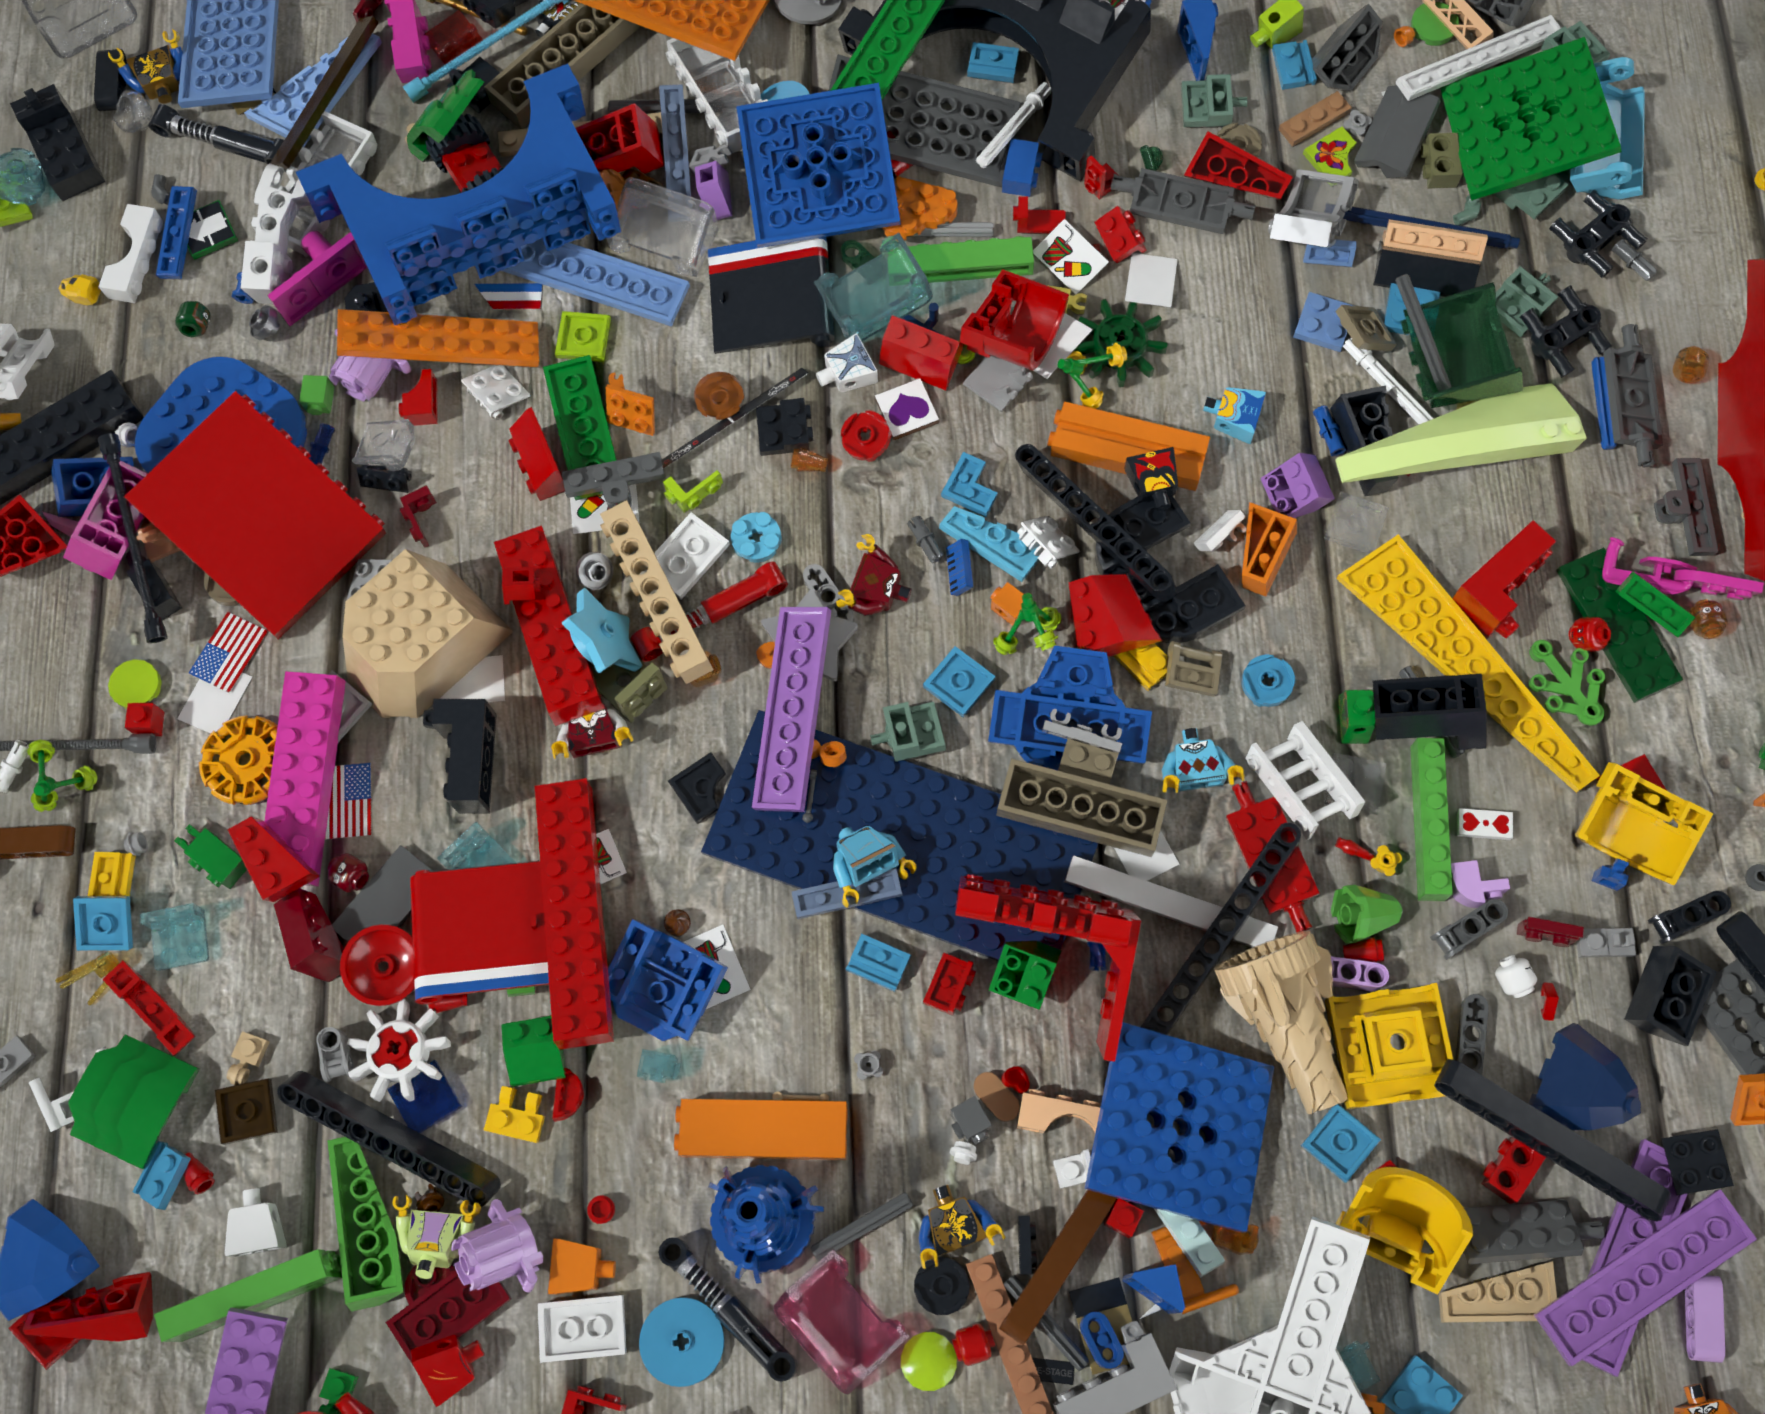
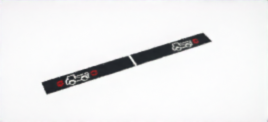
M800 368L742 406L731 417L721 420L662 459L663 468H666L809 372Z

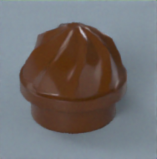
M680 909L670 911L664 919L666 931L673 936L684 935L691 926L689 915Z

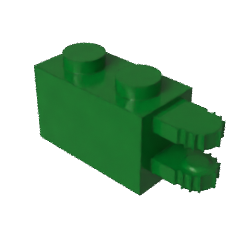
M189 824L185 829L193 837H196L189 845L186 840L179 836L174 842L183 848L184 853L190 857L188 863L199 872L204 869L209 873L206 878L218 888L224 885L231 889L247 871L241 856L208 829L204 828L202 832H199Z

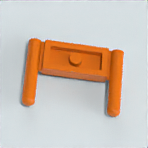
M1199 1221L1201 1225L1208 1224L1206 1222ZM1166 1226L1151 1232L1163 1266L1176 1264L1185 1304L1182 1315L1239 1293L1238 1286L1233 1283L1205 1294L1197 1272Z

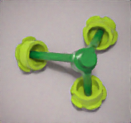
M1031 593L1023 594L1022 609L1019 611V615L1009 632H1001L993 640L996 650L1003 655L1016 652L1018 640L1014 634L1022 620L1033 621L1039 632V635L1033 638L1036 643L1035 648L1040 647L1044 651L1055 646L1054 640L1058 638V635L1055 636L1053 631L1061 623V614L1054 607L1040 609L1036 601L1033 600Z
M36 740L29 744L27 753L32 761L38 763L39 767L38 782L35 784L34 793L31 795V803L34 804L35 810L39 812H44V810L51 811L57 806L58 794L54 791L56 788L74 784L79 790L85 789L90 791L93 789V785L97 782V774L89 766L80 767L78 770H75L72 779L55 781L54 778L47 777L45 775V763L51 760L52 755L55 753V748L47 740Z

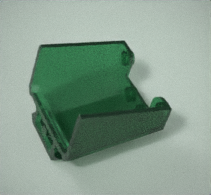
M1494 282L1420 305L1451 383V388L1438 391L1407 309L1403 310L1404 320L1400 322L1404 335H1409L1412 352H1409L1412 367L1417 366L1419 373L1415 374L1419 389H1421L1424 401L1429 402L1431 409L1523 391L1521 367H1515L1496 307Z

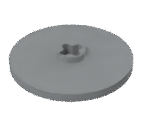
M774 0V4L778 11L791 21L801 24H817L833 17L840 8L841 0H828L824 4H817L814 0Z

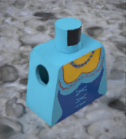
M1228 387L1225 388L1222 400L1207 397L1203 411L1217 415L1214 425L1216 430L1251 444L1266 392Z

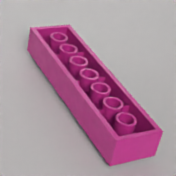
M285 671L264 822L306 864L320 875L346 681L337 675ZM320 877L305 886L319 887Z

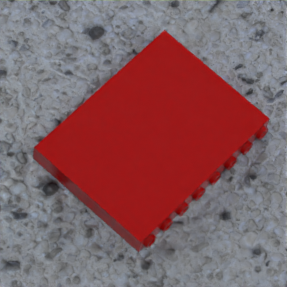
M235 391L124 497L279 640L357 563L358 559H361L386 534L382 527L385 523L376 514L370 516L364 510L366 505L355 496L352 499L346 494L348 489L338 479L333 482L327 476L330 472L319 462L315 465L309 459L311 455L301 445L298 448L290 442L293 438L283 428L278 431L272 425L274 420L263 411L260 414L253 408L256 404L246 394L240 396Z

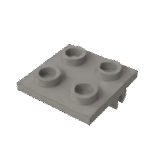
M991 355L990 358L985 357L963 382V385L1002 412L1033 378L1031 372L1028 373L1023 367L1021 368L1018 365Z

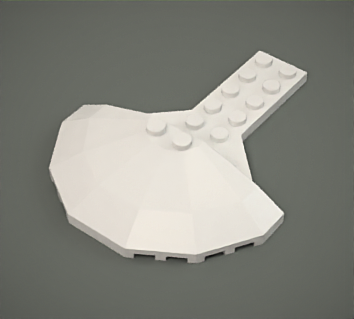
M1312 1216L1277 1326L1215 1354L1176 1348L1169 1370L1177 1390L1171 1392L1175 1414H1371L1336 1348L1370 1242V1236Z

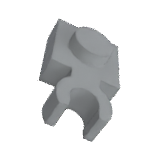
M714 145L696 149L689 167L695 173L696 166L717 161L720 165L727 164L729 160L726 155L732 154V151L728 145H722L719 148Z

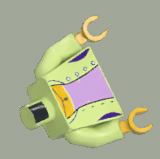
M397 1195L393 1198V1206L399 1210V1215L396 1216L397 1239L402 1252L408 1255L410 1263L417 1265L415 1274L418 1277L429 1279L432 1277L435 1267L448 1268L453 1260L459 1257L458 1249L451 1251L452 1242L462 1236V1234L474 1230L475 1221H473V1217L477 1216L481 1211L479 1203H474L471 1213L468 1212L469 1200H464L460 1205L462 1214L411 1210V1213L407 1214V1210L412 1205L411 1197L406 1195L407 1202L404 1207L398 1205L399 1199Z

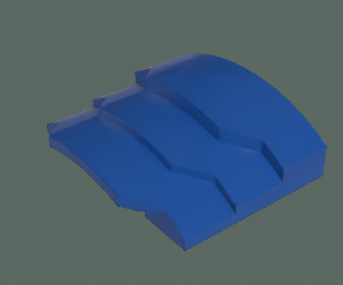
M632 919L608 968L610 1000L613 1002L618 1018L642 1029L659 1040L667 1041L679 1036L689 1041L713 993L717 992L728 967L692 946L643 922Z

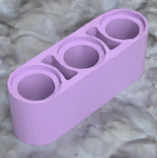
M1331 956L1333 987L1372 992L1379 990L1388 982L1389 972L1383 964ZM1345 967L1351 970L1353 975L1351 980L1342 977L1341 968ZM1369 971L1376 972L1379 975V983L1370 981L1368 978Z
M1705 1275L1685 1289L1687 1354L1690 1360L1722 1363L1725 1358L1723 1284L1719 1276Z

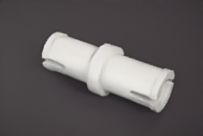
M15 740L8 757L2 760L0 764L2 767L0 769V792L7 793L16 774L21 773L23 769L21 765L28 754L27 749L29 748V745L26 746V742Z

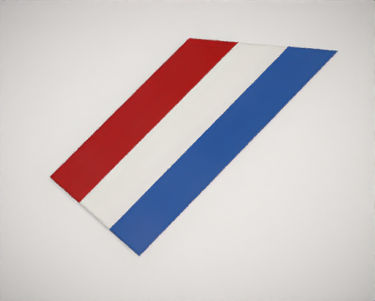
M540 283L474 284L492 309L541 308L542 284Z

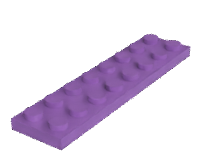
M780 607L752 808L755 810L804 812L831 618V610L828 607Z
M1646 1139L1641 1140L1631 1167L1671 1192V1198L1662 1220L1657 1222L1648 1220L1617 1201L1588 1277L1680 1215L1687 1194L1676 1196L1664 1148ZM1638 1322L1589 1354L1582 1361L1612 1376L1618 1377Z
M1715 1190L1533 1315L1568 1366H1573L1753 1243L1757 1238L1722 1190Z

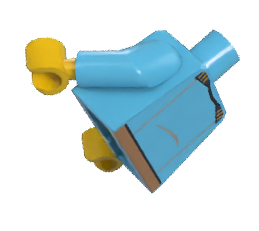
M865 826L855 832L852 828L847 827L839 834V840L837 841L838 851L834 854L833 870L839 887H843L842 904L846 908L849 906L846 899L847 896H853L856 904H858L859 894L856 890L851 889V884L857 887L899 864L898 875L904 880L908 877V873L904 868H908L912 874L916 871L915 862L905 859L904 856L906 854L893 835L877 832L870 826Z

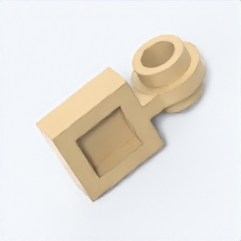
M242 1031L231 1057L240 1060V1063L231 1065L227 1072V1080H230V1083L233 1085L246 1083L250 1075V1070L247 1069L248 1065L252 1064L259 1067L270 1041Z

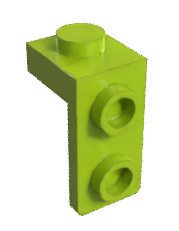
M716 470L687 493L670 476L663 481L666 490L664 495L672 505L676 503L685 513L689 509L696 508L707 495L716 493L723 484L722 476Z

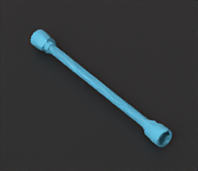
M543 0V3L540 2L538 6L536 5L533 9L531 8L528 12L523 13V16L520 15L518 19L516 18L513 22L511 21L508 25L503 26L501 30L496 31L493 35L491 34V37L488 36L486 40L484 39L481 43L479 42L476 46H473V48L471 47V50L468 49L466 53L464 52L461 56L459 55L456 59L451 60V63L448 62L446 66L444 65L441 69L439 68L429 77H423L422 79L416 77L402 87L412 102H416L429 93L427 89L432 87V83L434 84L440 78L445 77L452 69L462 66L467 60L469 61L472 57L474 58L477 54L479 55L489 46H492V44L494 45L497 41L499 42V39L502 40L504 36L506 37L509 33L514 32V29L517 30L519 26L521 27L524 23L526 24L529 20L531 21L541 12H544V10L546 11L549 7L551 8V5L554 6V4H559L560 2L566 4L570 0Z

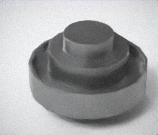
M265 305L252 314L249 321L252 337L263 340L271 335L274 336L278 332L280 323L278 322L277 310L275 308Z
M589 552L578 560L576 577L584 587L592 590L602 589L609 584L613 577L612 562L601 553Z

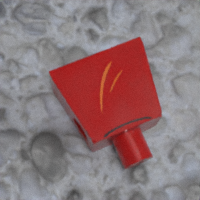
M450 1335L411 1350L412 1364L436 1407L440 1406L474 1380L475 1374L472 1362L485 1356L478 1340L463 1347L456 1335Z

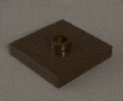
M267 1078L215 1090L220 1142L222 1145L278 1133L272 1079Z

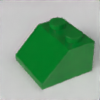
M551 1016L501 1024L503 1053L511 1087L566 1078L564 1049L560 1050L553 1042Z

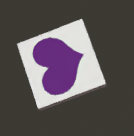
M921 379L875 395V401L892 432L893 441L939 423V418Z

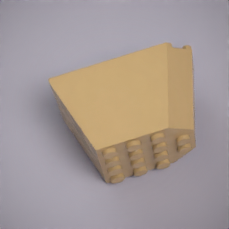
M405 549L345 603L343 645L348 683L372 703L371 707L382 718H419L424 713V710H428L433 705V699L441 698L511 635L513 631L447 564Z

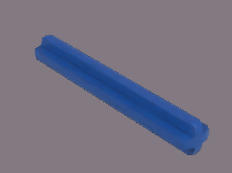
M1595 357L1591 364L1601 447L1604 450L1615 449L1617 443H1614L1605 362L1604 357Z

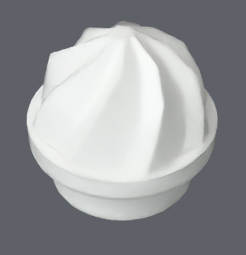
M133 423L120 425L115 431L119 436L120 444L124 447L135 446L138 427Z

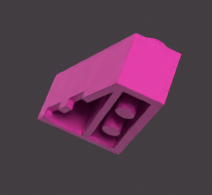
M384 0L391 13V18L387 20L388 26L392 27L393 40H391L395 70L402 84L409 83L416 77H419V79L429 77L428 69H432L430 57L427 55V50H430L428 36L425 34V31L428 30L426 16L421 15L415 0Z

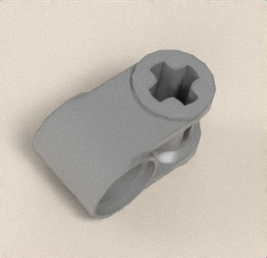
M326 1027L317 1035L320 1071L325 1082H330L332 1078L342 1075L349 1077L348 1072L354 1069L350 1048L347 1044V1034L333 1027ZM332 1034H336L337 1043L333 1047H329L328 1038Z

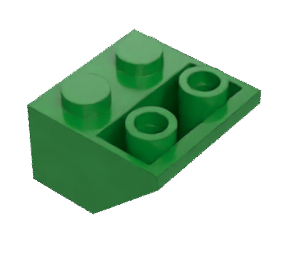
M1039 941L1005 942L989 991L1040 1010L1062 950Z

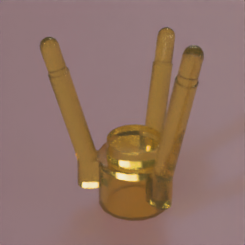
M108 950L97 958L56 978L55 982L60 983L67 980L60 985V988L64 989L93 971L100 978H103L119 964V961ZM105 982L101 984L89 999L88 1005H92L108 987Z

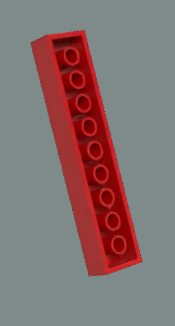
M587 778L537 785L534 787L553 1042L560 1050L614 1042L592 788Z

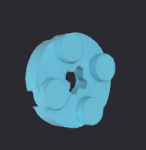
M749 513L733 523L731 542L738 556L748 559L750 562L759 563L769 560L776 554V550L782 541L781 531L777 522L768 513ZM753 533L763 535L760 537L759 542L749 539Z

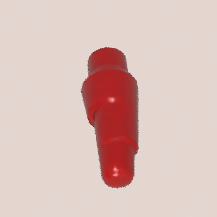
M1339 837L1336 841L1335 847L1340 848L1346 854L1355 855L1368 861L1375 858L1372 853L1352 840H1345Z

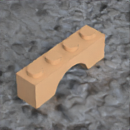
M1029 1089V1093L1023 1092L1017 1129L1044 1134L1048 1126L1057 1119L1076 1117L1085 1121L1096 1133L1100 1103L1084 1100L1083 1104L1072 1102L1073 1098L1069 1096L1056 1095V1099L1045 1097V1092Z

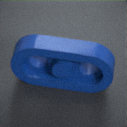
M1100 1312L1086 1314L1080 1322V1331L1095 1362L1104 1369L1116 1368L1121 1364L1124 1352L1108 1318ZM1092 1321L1099 1325V1330L1096 1333L1090 1330L1089 1326ZM1105 1348L1110 1349L1112 1352V1357L1109 1360L1103 1357Z

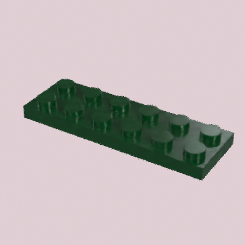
M1603 547L1560 566L1556 572L1582 616L1602 618L1607 623L1611 631V637L1608 644L1602 650L1632 701L1636 703L1683 681V678L1644 613L1615 592L1620 585L1610 584L1603 580L1602 571L1606 556V550Z

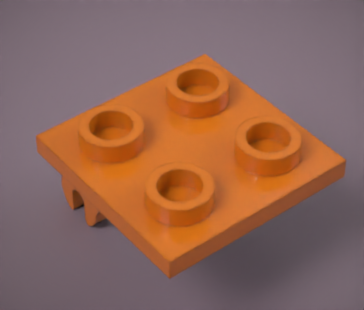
M611 373L608 377L610 385L607 384L606 386L607 422L653 436L655 433L654 398L626 390L624 388L623 375L621 374L618 379H615L616 373Z

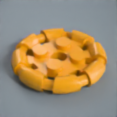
M245 715L227 720L222 723L223 726L216 732L212 731L202 746L201 753L203 756L202 761L199 762L202 781L205 787H209L212 790L211 794L228 804L235 805L238 802L243 803V805H252L268 798L273 763L272 757L274 756L278 725L260 716L249 718ZM248 728H253L252 735H245ZM230 734L232 737L224 743L223 739ZM272 737L273 740L267 744L264 741L266 738ZM249 753L251 755L249 763L240 765L239 758L243 754ZM219 754V762H213V756ZM223 775L225 779L219 783V776ZM265 776L269 781L261 787L258 781ZM238 785L244 787L243 792H237Z

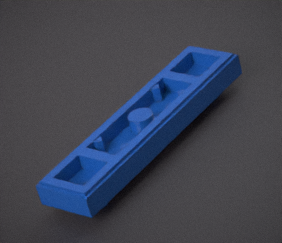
M171 187L156 276L160 279H182L197 190L194 187Z

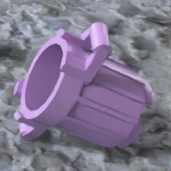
M339 356L331 368L329 379L335 386L338 382H341L348 389L346 394L364 402L365 399L369 401L371 397L375 396L392 368L408 374L411 372V366L405 359Z
M495 1199L491 1202L487 1213L492 1223L462 1234V1236L452 1242L451 1251L458 1249L459 1262L454 1263L456 1272L464 1286L471 1284L470 1291L480 1290L514 1275L517 1276L525 1292L533 1290L538 1279L535 1272L539 1268L536 1265L543 1263V1255L541 1251H537L532 1231L526 1220L519 1214L522 1213L520 1208L506 1212L502 1202Z

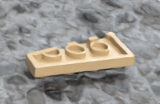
M1553 1261L1439 1292L1441 1323L1537 1321L1533 1314L1557 1299Z

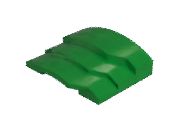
M472 69L466 71L456 85L447 89L440 100L432 101L407 135L408 148L422 162L429 155L426 149V140H429L427 136L429 135L437 143H440L483 85L484 81L474 78L476 72Z
M125 1034L117 1046L95 1053L68 1102L75 1121L70 1135L140 1169H144L182 1093L187 1094L200 1068Z

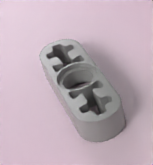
M818 564L807 566L803 572L806 587L815 592L823 607L831 609V615L838 617L835 610L837 606L836 601L840 599L845 601L844 597L838 594L840 591L822 566ZM811 573H814L815 575L819 574V580L822 586L818 587L817 582L814 579H811ZM826 591H832L836 597L832 602H824L821 599L822 594ZM848 605L838 607L842 614L848 613L846 615L847 620L854 621L853 611L848 608Z

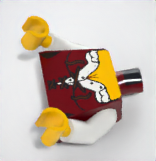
M603 704L605 709L563 723L557 740L552 744L551 749L554 759H556L559 753H564V757L568 758V748L573 758L622 748L621 742L627 738L632 742L633 737L626 721L615 710L607 709L605 704Z

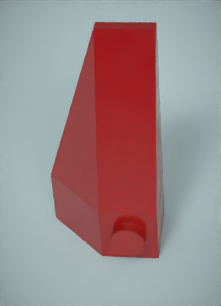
M151 1273L122 1276L112 1280L113 1285L99 1290H96V1287L86 1289L85 1295L70 1300L64 1297L30 1311L23 1332L25 1335L117 1342L145 1338L148 1336L153 1319Z

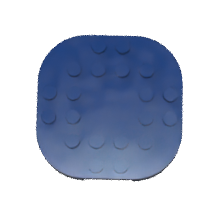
M211 357L200 360L182 371L149 410L138 427L135 437V451L139 463L149 473L235 391L240 396L246 394L256 404L253 408L260 414L263 411L274 420L272 425L278 431L283 428L293 438L290 442L297 448L300 445L304 447L306 442V416L293 395L281 385L237 359Z

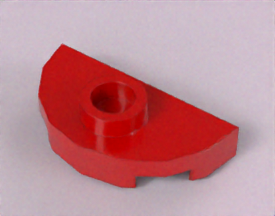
M565 1068L566 1078L557 1079L552 1117L554 1122L566 1120L574 1115L580 1108L584 1098V1089L580 1079L568 1068Z

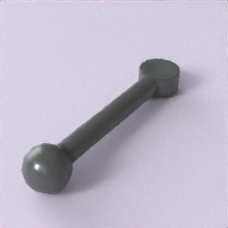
M811 769L806 813L803 815V821L806 823H810L813 820L811 810L817 770Z

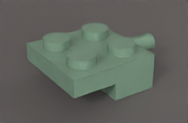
M1581 21L1568 29L1564 26L1547 36L1541 47V50L1544 51L1585 37L1593 63L1606 61L1610 56L1609 51Z
M1230 74L1207 75L1206 81H1182L1183 127L1226 126L1232 123L1233 107H1247V97H1233Z
M1556 174L1497 192L1495 196L1512 210L1518 206L1535 220L1567 189L1569 184Z
M1520 266L1504 281L1502 287L1485 302L1483 307L1519 337H1522L1528 331V328L1519 317L1529 309L1534 308L1538 317L1541 318L1553 307L1558 296L1545 286L1551 281L1549 275L1547 276L1546 273H1543L1536 279Z
M908 702L883 707L886 723L885 732L870 735L872 746L888 742L893 751L895 762L946 750L934 702L909 707Z

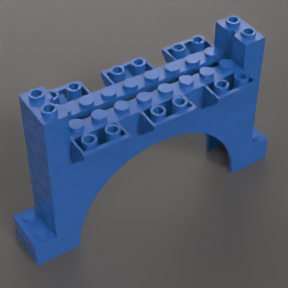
M568 63L523 81L529 95L531 108L529 128L524 142L517 154L503 170L471 190L433 199H417L393 195L363 180L353 171L342 154L296 171L319 223L331 220L341 214L343 215L394 326L406 323L412 318L417 317L414 306L424 304L433 298L446 295L457 289L453 277L455 273L466 271L474 266L480 279L492 276L496 272L508 267H514L520 262L525 261L521 246L534 243L541 238L547 251L560 248L566 243L582 239L586 235L591 234L589 223L599 241L611 238L621 232L615 202L572 121L586 116L579 83Z

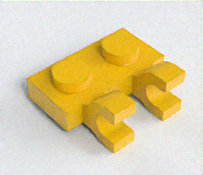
M502 1086L499 1095V1105L490 1104L484 1131L538 1143L545 1116L538 1114L543 1095L528 1092L525 1111L512 1108L517 1089Z

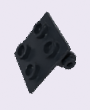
M479 56L463 72L460 69H452L449 73L451 82L447 85L448 88L456 85L461 76L468 70L472 69L476 72L474 78H479L484 83L468 105L478 113L490 104L484 86L500 74L499 71Z
M1718 1129L1661 1138L1676 1196L1734 1186Z

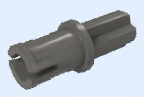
M1621 239L1612 248V251L1627 264L1626 267L1632 268L1644 280L1649 281L1657 273V269L1642 257L1643 253L1637 252L1624 239Z
M921 516L911 518L913 523L909 520L907 525L917 539V546L922 547L931 563L940 561L943 553L934 540V533L928 530Z

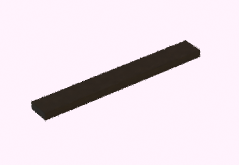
M373 16L358 20L270 164L284 169L290 168L377 27L378 21Z

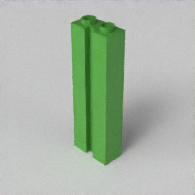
M317 1249L155 1313L154 1317L161 1342L186 1341L225 1325L228 1310L231 1307L259 1312L342 1278L340 1256L335 1254V1251Z

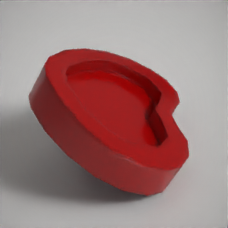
M1019 1066L1010 1067L1002 1075V1083L1008 1088L1015 1089L1019 1094L1025 1093L1030 1087L1026 1072Z

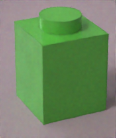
M303 375L299 402L309 414L321 415L322 413H331L335 387L328 376Z

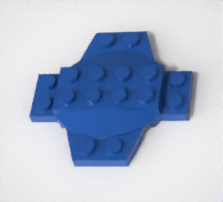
M1054 646L1035 684L1026 688L1022 693L995 690L988 742L1014 746L1027 763L1057 771L1059 769L1067 739L1042 732L1045 720L1051 722L1050 715L1053 709H1057L1055 717L1058 721L1065 720L1067 713L1071 714L1070 721L1066 726L1077 728L1078 724L1092 728V733L1101 737V730L1104 724L1108 725L1106 732L1111 737L1116 735L1118 728H1121L1122 734L1117 742L1122 743L1117 761L1145 764L1152 711L1126 708L1122 700L1114 694L1107 652Z

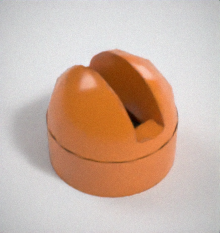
M1402 26L1394 32L1395 42L1400 47L1407 46L1415 37V31L1410 26Z

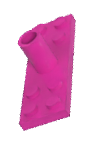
M318 231L309 232L302 239L301 247L313 261L300 271L295 272L292 277L267 295L289 326H292L367 268L351 232L333 246Z

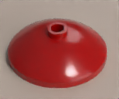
M391 925L370 926L354 935L345 946L340 960L341 978L350 994L359 1001L373 1006L392 1005L410 995L415 989L412 936L406 931ZM382 962H387L389 964L388 970L380 971L379 965Z

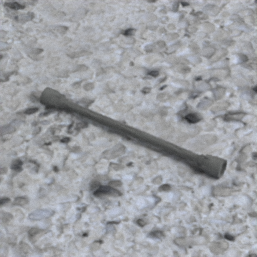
M153 733L131 734L129 738L117 740H47L52 743V747L55 750L125 749L133 753L154 754L157 746L156 737ZM0 741V751H11L15 741ZM23 741V742H26V743H27L26 746H27V745H29V744H30L31 742H33V741Z

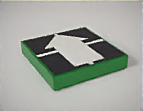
M220 200L194 210L187 246L194 260L238 241Z

